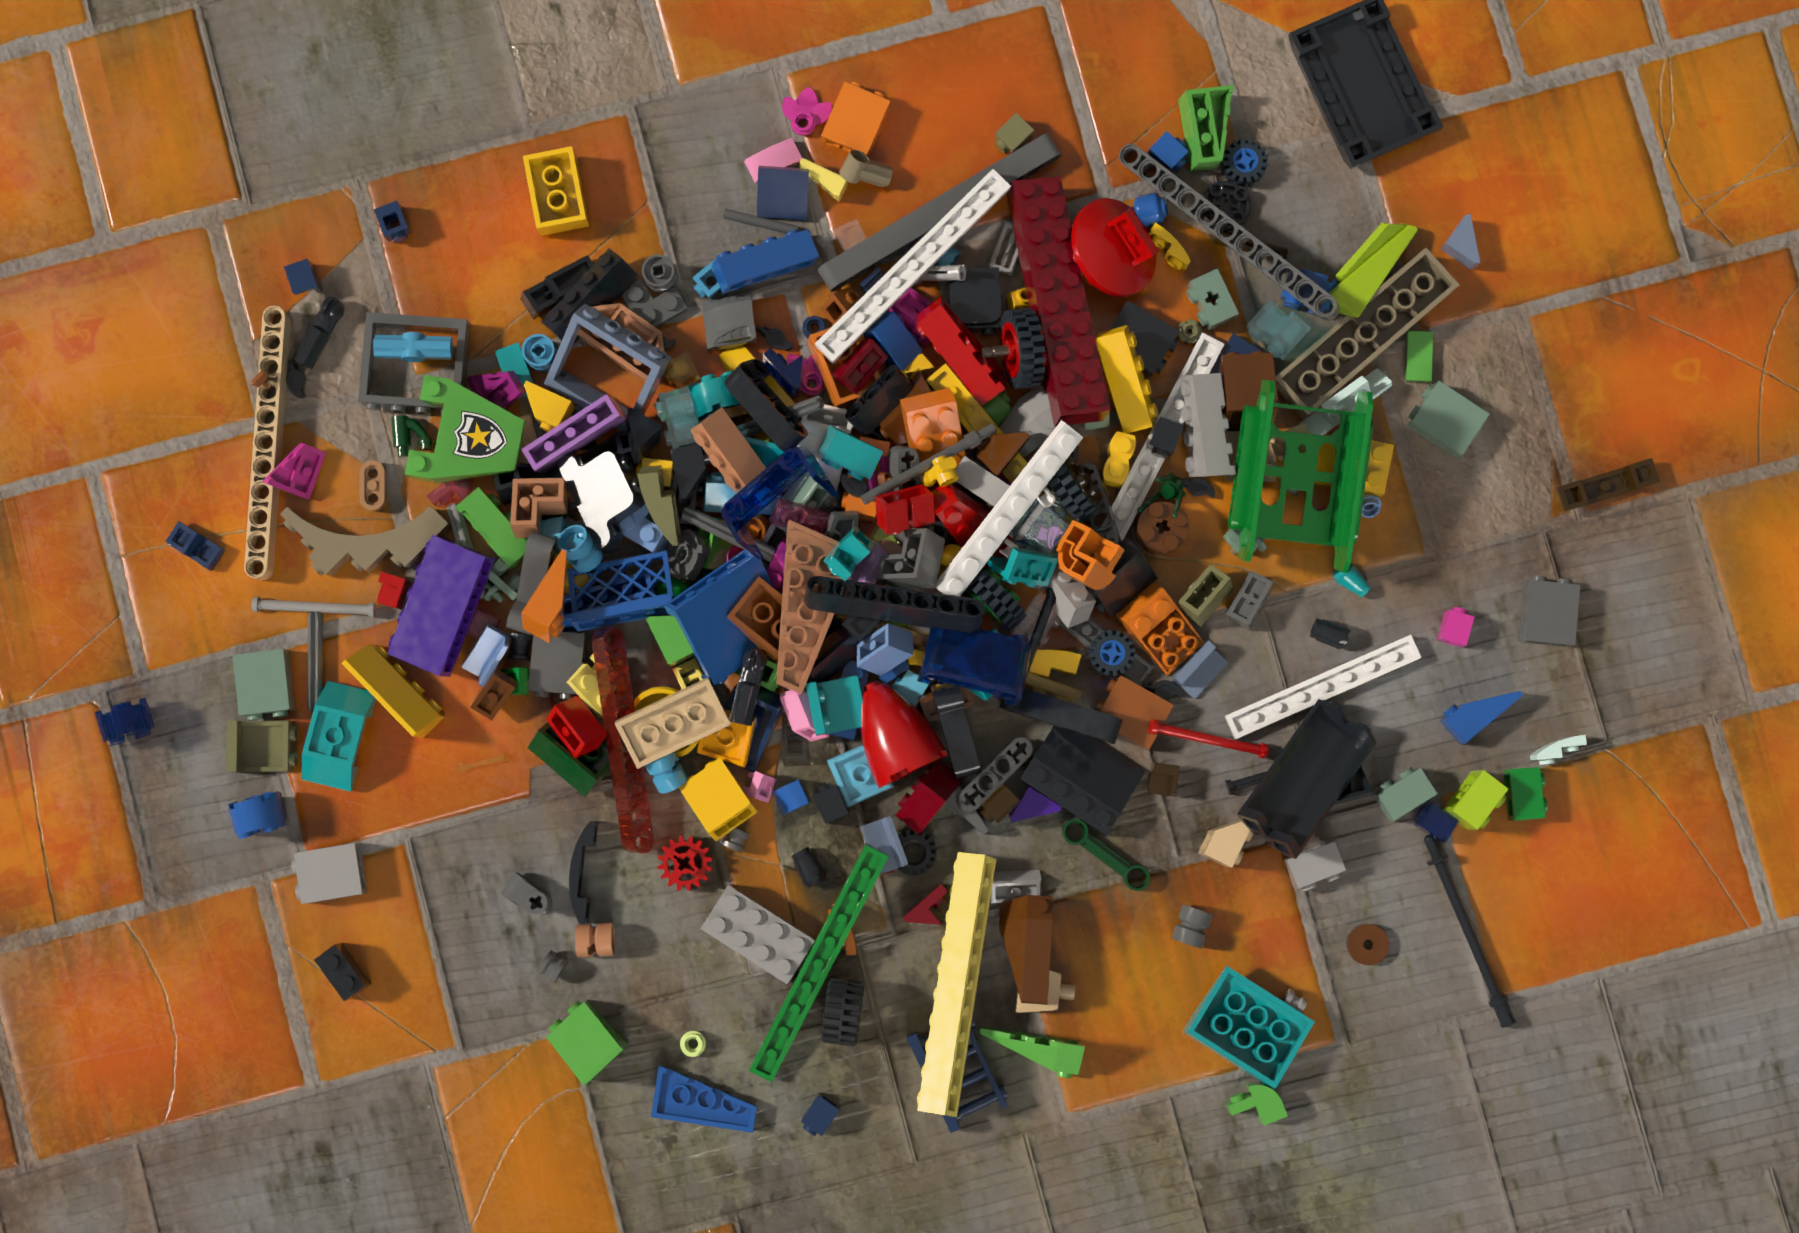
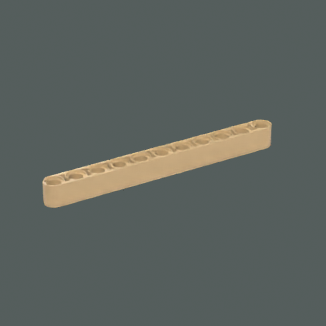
M275 305L266 308L262 316L258 373L261 370L267 371L269 378L266 382L270 386L267 389L263 385L257 387L244 563L246 574L260 581L269 579L274 571L279 489L265 484L263 481L282 461L287 391L286 376L288 374L287 367L291 335V318L289 314ZM277 314H281V321L278 324L273 325V317ZM274 339H280L279 346L276 349H271V342ZM277 363L278 370L274 374H269V367ZM271 388H276L274 398L268 399L267 392ZM269 413H274L275 418L273 422L266 424V416ZM272 437V446L268 449H264V441L267 438ZM270 462V471L266 474H263L261 470L262 466L265 463ZM268 487L269 495L265 499H261L260 491ZM263 512H266V522L263 524H259V515ZM264 537L266 541L265 546L262 549H257V540ZM262 562L264 569L262 573L256 575L254 568L257 563Z

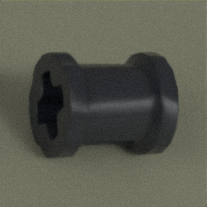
M510 633L512 645L511 652L507 655V658L530 661L528 650L529 642L533 639V635Z

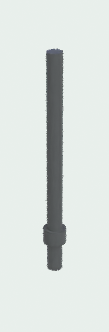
M991 423L977 432L971 431L964 435V439L861 495V500L866 505L874 501L875 496L886 494L931 469L934 466L932 461L939 456L953 457L967 448L973 449L980 445L982 440L997 432L995 426Z

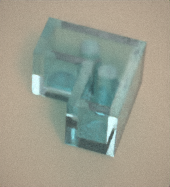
M1271 300L1262 307L1246 326L1249 329V335L1256 341L1261 340L1268 346L1267 351L1269 353L1273 352L1275 358L1280 357L1282 360L1311 330V327L1293 311L1287 316Z
M689 387L658 394L660 401L655 402L658 416L662 422L666 421L668 431H664L667 445H672L673 449L697 444L690 430L699 424V419Z

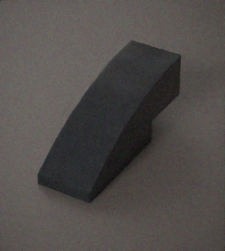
M588 255L546 276L544 281L522 292L520 300L533 320L552 310L581 279L582 275L594 265Z

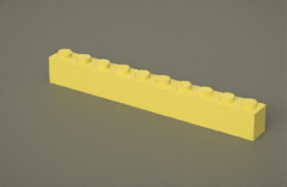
M958 852L957 859L954 862V880L950 888L949 910L946 913L947 924L945 935L942 939V956L937 969L939 975L937 987L933 994L935 1001L933 1012L929 1019L930 1032L925 1045L926 1058L921 1070L922 1083L921 1090L917 1096V1111L957 1117L996 859L987 855Z

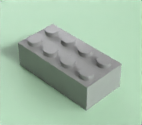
M731 884L727 886L700 928L786 984L789 983L816 940Z

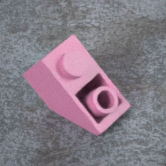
M791 690L780 693L779 698L791 728L795 733L809 741L829 737V734L815 735L808 695L805 690H803L802 694Z

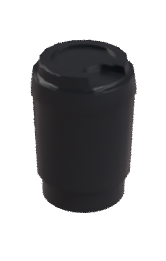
M1316 618L1309 637L1336 649H1344L1351 630L1345 625Z
M809 847L791 856L802 883L807 888L826 879L824 870Z

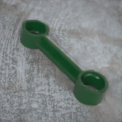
M1071 819L1063 825L1062 836L1066 842L1081 845L1121 875L1129 889L1141 891L1148 886L1150 882L1148 870L1140 865H1131L1091 835L1083 821ZM1071 823H1079L1084 829L1082 839L1079 841L1069 840L1065 833L1066 827ZM1137 868L1144 871L1146 881L1143 885L1139 887L1130 885L1128 874L1132 869Z

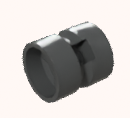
M655 254L644 261L642 275L651 291L663 294L676 286L678 275L672 261L668 257Z
M1182 904L1178 917L1181 920V924L1175 925L1171 939L1203 949L1207 937L1203 930L1209 928L1214 915Z

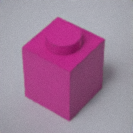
M1458 607L1445 611L1436 641L1460 648L1467 646L1474 616L1468 615V610Z

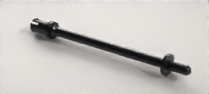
M1426 835L1424 842L1431 856L1427 864L1428 866L1434 865L1491 995L1488 1001L1489 1006L1493 1007L1501 1028L1509 1027L1517 1022L1507 1002L1509 997L1499 990L1444 863L1449 857L1447 854L1441 855L1432 835Z

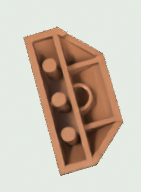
M621 303L591 307L593 309L596 308L599 313L609 319L617 321L630 332L638 334L651 345L659 347L665 353L662 332ZM581 325L577 334L579 337L620 367L646 382L651 368Z

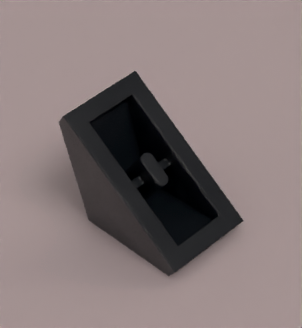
M628 408L625 426L634 464L639 463L659 444L662 426L636 409Z

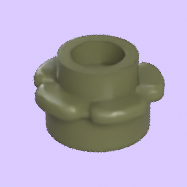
M1193 319L1182 321L1178 326L1179 339L1188 344L1197 342L1198 337L1202 334L1201 326H1198V322ZM1191 329L1192 333L1189 334L1187 330Z

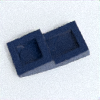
M178 521L165 541L210 571L214 569L226 551Z

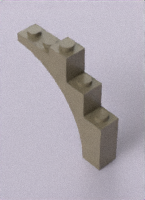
M429 506L415 519L398 528L379 534L362 536L336 534L320 529L308 523L288 507L280 513L285 519L283 522L285 527L292 533L297 531L303 537L300 541L310 551L315 549L308 556L313 561L311 567L321 576L325 573L330 577L351 557L353 559L350 562L360 572L365 570L371 573L391 553L392 555L389 558L399 568L404 565L406 568L411 569L425 555V545L432 535L443 537L451 529V524L432 506Z

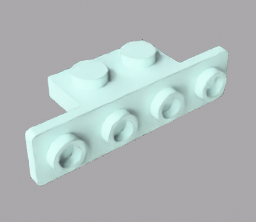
M1375 369L1367 376H1361L1321 406L1323 409L1353 412L1356 406L1358 391L1372 392L1373 399H1375L1392 386V381L1379 369ZM1315 412L1301 423L1305 422L1310 434L1323 436L1340 424L1341 414Z

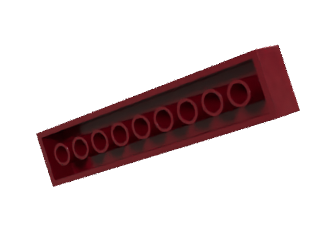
M1061 176L1012 181L1010 184L1011 188L1006 193L1029 307L1032 308V311L1036 312V316L1039 318L1038 324H1041L1043 328L1044 341H1042V345L1045 346L1047 363L1044 365L1045 372L1043 375L1054 427H1057L1061 420L1067 425L1104 421L1110 412V406L1081 270L1073 260L1072 228Z

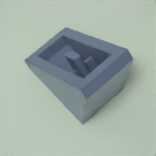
M1471 214L1465 215L1460 220L1440 249L1468 269H1474L1480 263Z

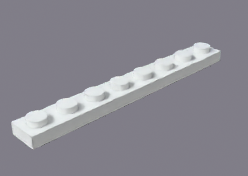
M1062 420L939 577L936 582V589L943 594L961 596L1083 439L1079 433Z
M1408 635L1224 717L1234 739H1237L1313 706L1318 699H1329L1418 660L1421 656L1412 636Z

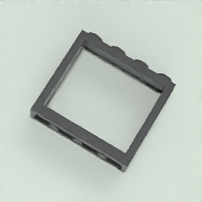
M366 312L358 402L366 406L365 409H372L374 411H381V407L391 408L390 411L405 413L406 409L416 410L415 413L429 415L431 411H441L442 415V407L429 406L419 400L420 398L370 395L374 355L373 339L376 328L458 333L454 382L466 388L471 333L470 322L467 319Z

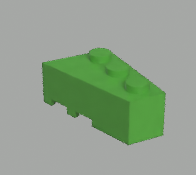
M1234 85L1186 90L1178 99L1186 149L1189 151L1187 156L1190 172L1212 170L1223 161L1227 120L1230 115V100Z
M478 487L455 508L460 513H463L472 527L488 542V545L505 564L514 570L523 562L528 538H515L510 526L511 513L508 511L504 514L499 508L502 505L499 499L493 493L488 495Z

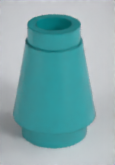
M1353 563L1350 564L1347 573L1335 570L1332 575L1336 579L1335 582L1360 597H1363L1371 588Z

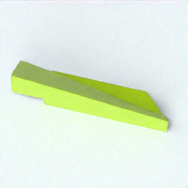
M1381 223L1335 275L1339 284L1329 292L1339 303L1340 314L1355 318L1361 315L1417 233L1418 229L1416 226L1404 223Z

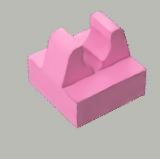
M756 771L748 773L747 776L752 778L750 787L743 786L744 792L747 793V796L768 803L777 779Z

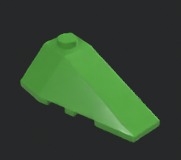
M984 1026L979 1027L980 1034L1052 1071H1056V1076L1072 1078V1074H1079L1085 1048L1081 1041Z

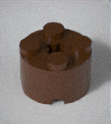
M1170 502L1153 503L1144 509L1135 524V534L1140 546L1146 552L1153 555L1169 554L1185 541L1189 528L1187 515L1179 509L1177 518H1173L1175 504ZM1161 523L1165 525L1164 528L1167 530L1163 534L1158 533L1159 528L1156 527Z

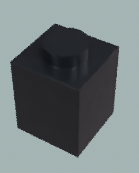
M1160 416L1147 447L1152 450L1151 454L1163 459L1166 456L1171 457L1184 425Z
M831 783L816 789L818 794L813 795L825 824L849 814L837 785L832 787Z

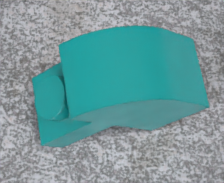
M855 526L839 541L823 561L828 565L833 575L845 581L852 575L856 565L871 552L874 543Z

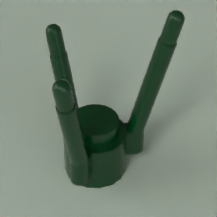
M1170 472L1168 475L1156 478V482H1162L1160 491L1137 509L1139 513L1163 496L1166 499L1177 498L1172 515L1173 518H1177L1182 498L1186 493L1183 491V481L1179 477L1174 476L1173 472Z

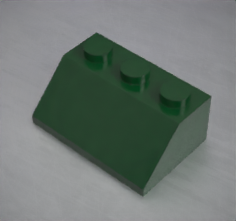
M548 722L537 731L527 747L584 797L604 779L624 755L619 748L605 737L598 749L575 758Z

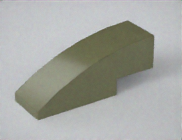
M662 465L641 467L637 475L646 507L666 539L672 546H678L682 537L675 489L665 490Z

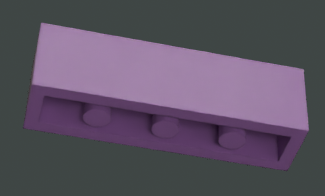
M606 394L521 450L534 471L543 474L556 466L557 460L565 455H573L625 421L626 417L615 399Z

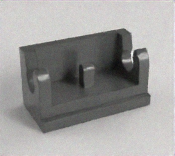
M1250 571L1226 613L1229 619L1240 623L1243 628L1250 631L1274 589L1273 581Z

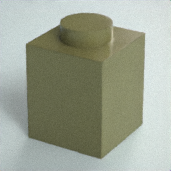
M1015 113L995 133V146L1001 153L1011 154L1023 147L1033 137L1034 129Z

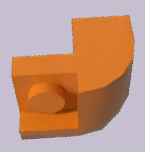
M1072 520L1061 538L1056 551L1058 552L1059 568L1063 572L1092 589L1100 590L1109 585L1116 577L1112 570L1123 554L1124 549L1101 537L1093 529Z

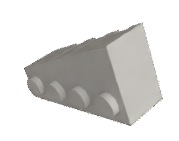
M1221 373L1183 376L1181 393L1184 396L1185 406L1182 409V417L1186 421L1184 444L1187 447L1188 457L1185 460V467L1187 472H1189V477L1236 474L1235 465L1230 466L1228 457L1229 454L1233 453L1232 445L1227 443L1225 433L1229 428L1228 418L1221 411L1225 407Z

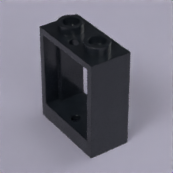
M835 614L825 638L835 630L841 639L815 661L807 683L810 681L816 683L828 681L857 655V644L859 642L841 625L842 622Z

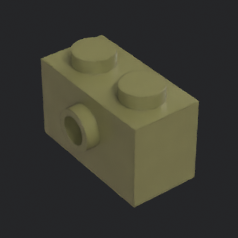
M1210 564L1178 601L1181 612L1202 627L1233 590L1231 578Z

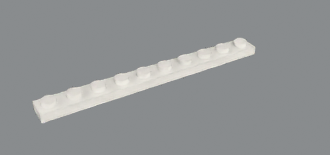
M992 169L815 343V347L834 363L1010 190L1011 185Z
M1204 333L1199 337L1111 507L1121 540L1124 539L1138 512L1137 509L1144 501L1165 460L1151 454L1152 450L1147 448L1158 419L1161 416L1183 425L1182 409L1185 406L1184 396L1181 393L1183 376L1209 374L1224 346V343ZM1108 515L1106 516L1101 527L1107 525L1109 521ZM1103 533L1106 536L1107 540L1113 543L1115 542L1109 538L1108 533Z

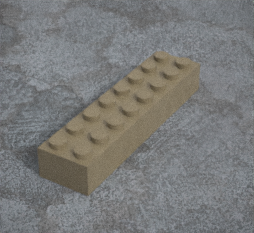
M1427 248L1423 249L1378 288L1359 317H1344L1275 377L1277 392L1289 405L1319 408L1459 286V283ZM1293 409L1302 420H1305L1314 412Z

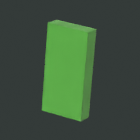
M1406 332L1405 382H1432L1433 332Z

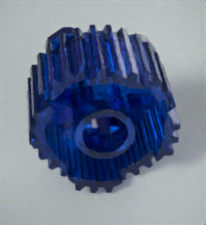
M146 698L139 699L140 704L131 705V701H126L110 706L111 712L102 714L101 710L95 712L103 742H109L111 747L125 743L126 737L135 735V739H140L151 735V729L155 728Z

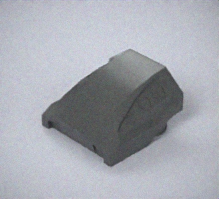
M751 291L743 295L702 302L707 351L731 349L740 345L757 342Z

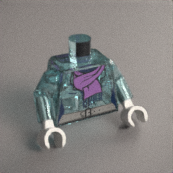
M1047 487L1043 489L1045 494L1043 496L1038 495L1010 531L1009 535L1014 542L1005 539L1004 543L1008 546L1004 550L1000 549V552L1008 559L1013 548L1049 554L1059 544L1068 529L1069 524L1066 521L1067 512L1065 507Z

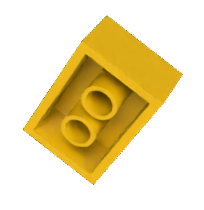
M570 146L523 156L536 229L540 235L544 236L589 227L579 166L573 147Z

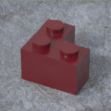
M940 760L934 767L928 765L911 786L914 790L912 795L906 793L898 803L901 809L895 816L916 833L920 834L963 778L956 780L954 771Z

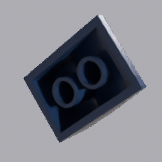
M737 684L731 692L725 707L726 710H732ZM761 686L753 717L756 718L748 762L745 767L739 766L749 772H755L784 710L779 698L780 695Z

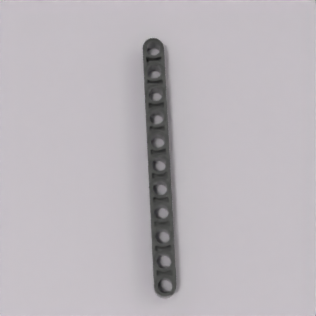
M1046 133L824 263L817 271L830 292L837 288H842L918 243L992 169L1010 185L1012 181L1025 180L1052 164L1062 156V153L1050 134Z
M1128 144L1121 148L1119 159L1128 170L1318 317L1325 321H1331L1339 315L1340 306L1333 296L1134 144ZM1131 153H1138L1135 162H1127L1128 156ZM1156 167V174L1151 178H1147L1146 173L1148 169ZM1176 182V187L1172 192L1168 193L1165 191L1168 183ZM1188 197H1195L1194 205L1191 207L1184 206V202ZM1209 211H1213L1215 213L1214 219L1210 222H1204V215ZM1228 226H1233L1234 233L1230 237H1223L1224 229ZM1247 241H1253V249L1250 252H1243V244ZM1267 256H1272L1274 259L1273 264L1267 268L1262 267V260ZM1287 271L1293 272V278L1290 282L1283 283L1281 281L1283 273ZM1307 286L1313 287V294L1309 298L1301 297L1303 288ZM1332 302V311L1327 314L1321 313L1322 304Z

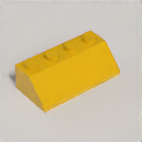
M369 643L342 662L345 668L413 737L424 738L445 717L440 712L443 708L433 698L429 701L423 695L425 690L415 680L412 683L405 676L408 672L399 663L393 664L388 659L390 656L387 654L388 651L380 644L376 647Z

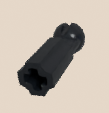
M330 297L321 303L319 312L311 326L307 329L291 358L292 360L311 370L314 368L337 322L344 315L345 309L342 301Z
M755 648L747 650L743 655V665L729 718L730 722L752 726L763 672L767 665L766 654L762 650Z

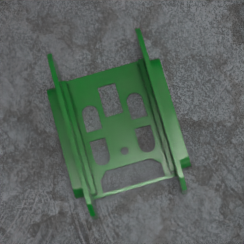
M1262 379L1260 395L1256 406L1245 405L1243 408L1235 464L1236 474H1234L1228 529L1239 531L1240 545L1238 558L1250 562L1254 552L1256 537L1335 546L1334 569L1347 573L1351 564L1353 545L1357 542L1373 435V420L1371 419L1373 410L1372 392L1358 391L1356 406L1353 412L1274 403L1275 381ZM1273 407L1341 414L1339 429L1330 436L1280 431L1272 422ZM1274 437H1280L1285 442L1283 467L1266 465L1268 445ZM1325 443H1331L1335 447L1333 473L1316 471L1319 449ZM1301 444H1304L1307 448L1304 453L1298 451V447ZM1264 475L1281 477L1278 500L1272 505H1267L1262 501ZM1314 481L1331 483L1329 503L1326 509L1322 511H1317L1312 506ZM1287 489L1306 491L1301 525L1282 524Z

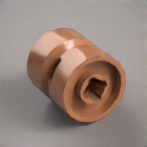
M599 923L597 927H593L592 924H577L575 928L577 958L592 957L594 953H597L599 957L614 956V924Z

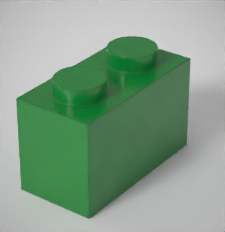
M1540 767L1503 770L1504 784L1508 788V791L1505 793L1507 796L1508 821L1545 818V813L1548 811V803L1546 797H1543L1542 787L1545 786V776L1543 772H1540Z

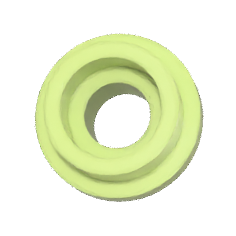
M689 1031L682 1036L680 1047L685 1055L696 1057L705 1050L706 1040L700 1032ZM690 1039L697 1040L698 1046L696 1048L689 1046Z

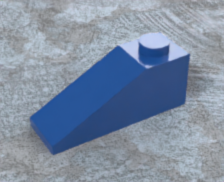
M1517 691L1458 706L1453 704L1443 712L1445 717L1440 722L1459 744H1466L1523 696V693Z

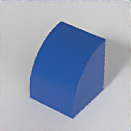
M796 780L772 792L782 816L810 803L800 780Z

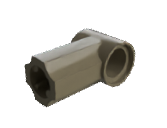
M851 150L839 174L850 183L856 184L859 181H863L884 188L889 185L893 170L889 165L869 159L866 154L859 150Z

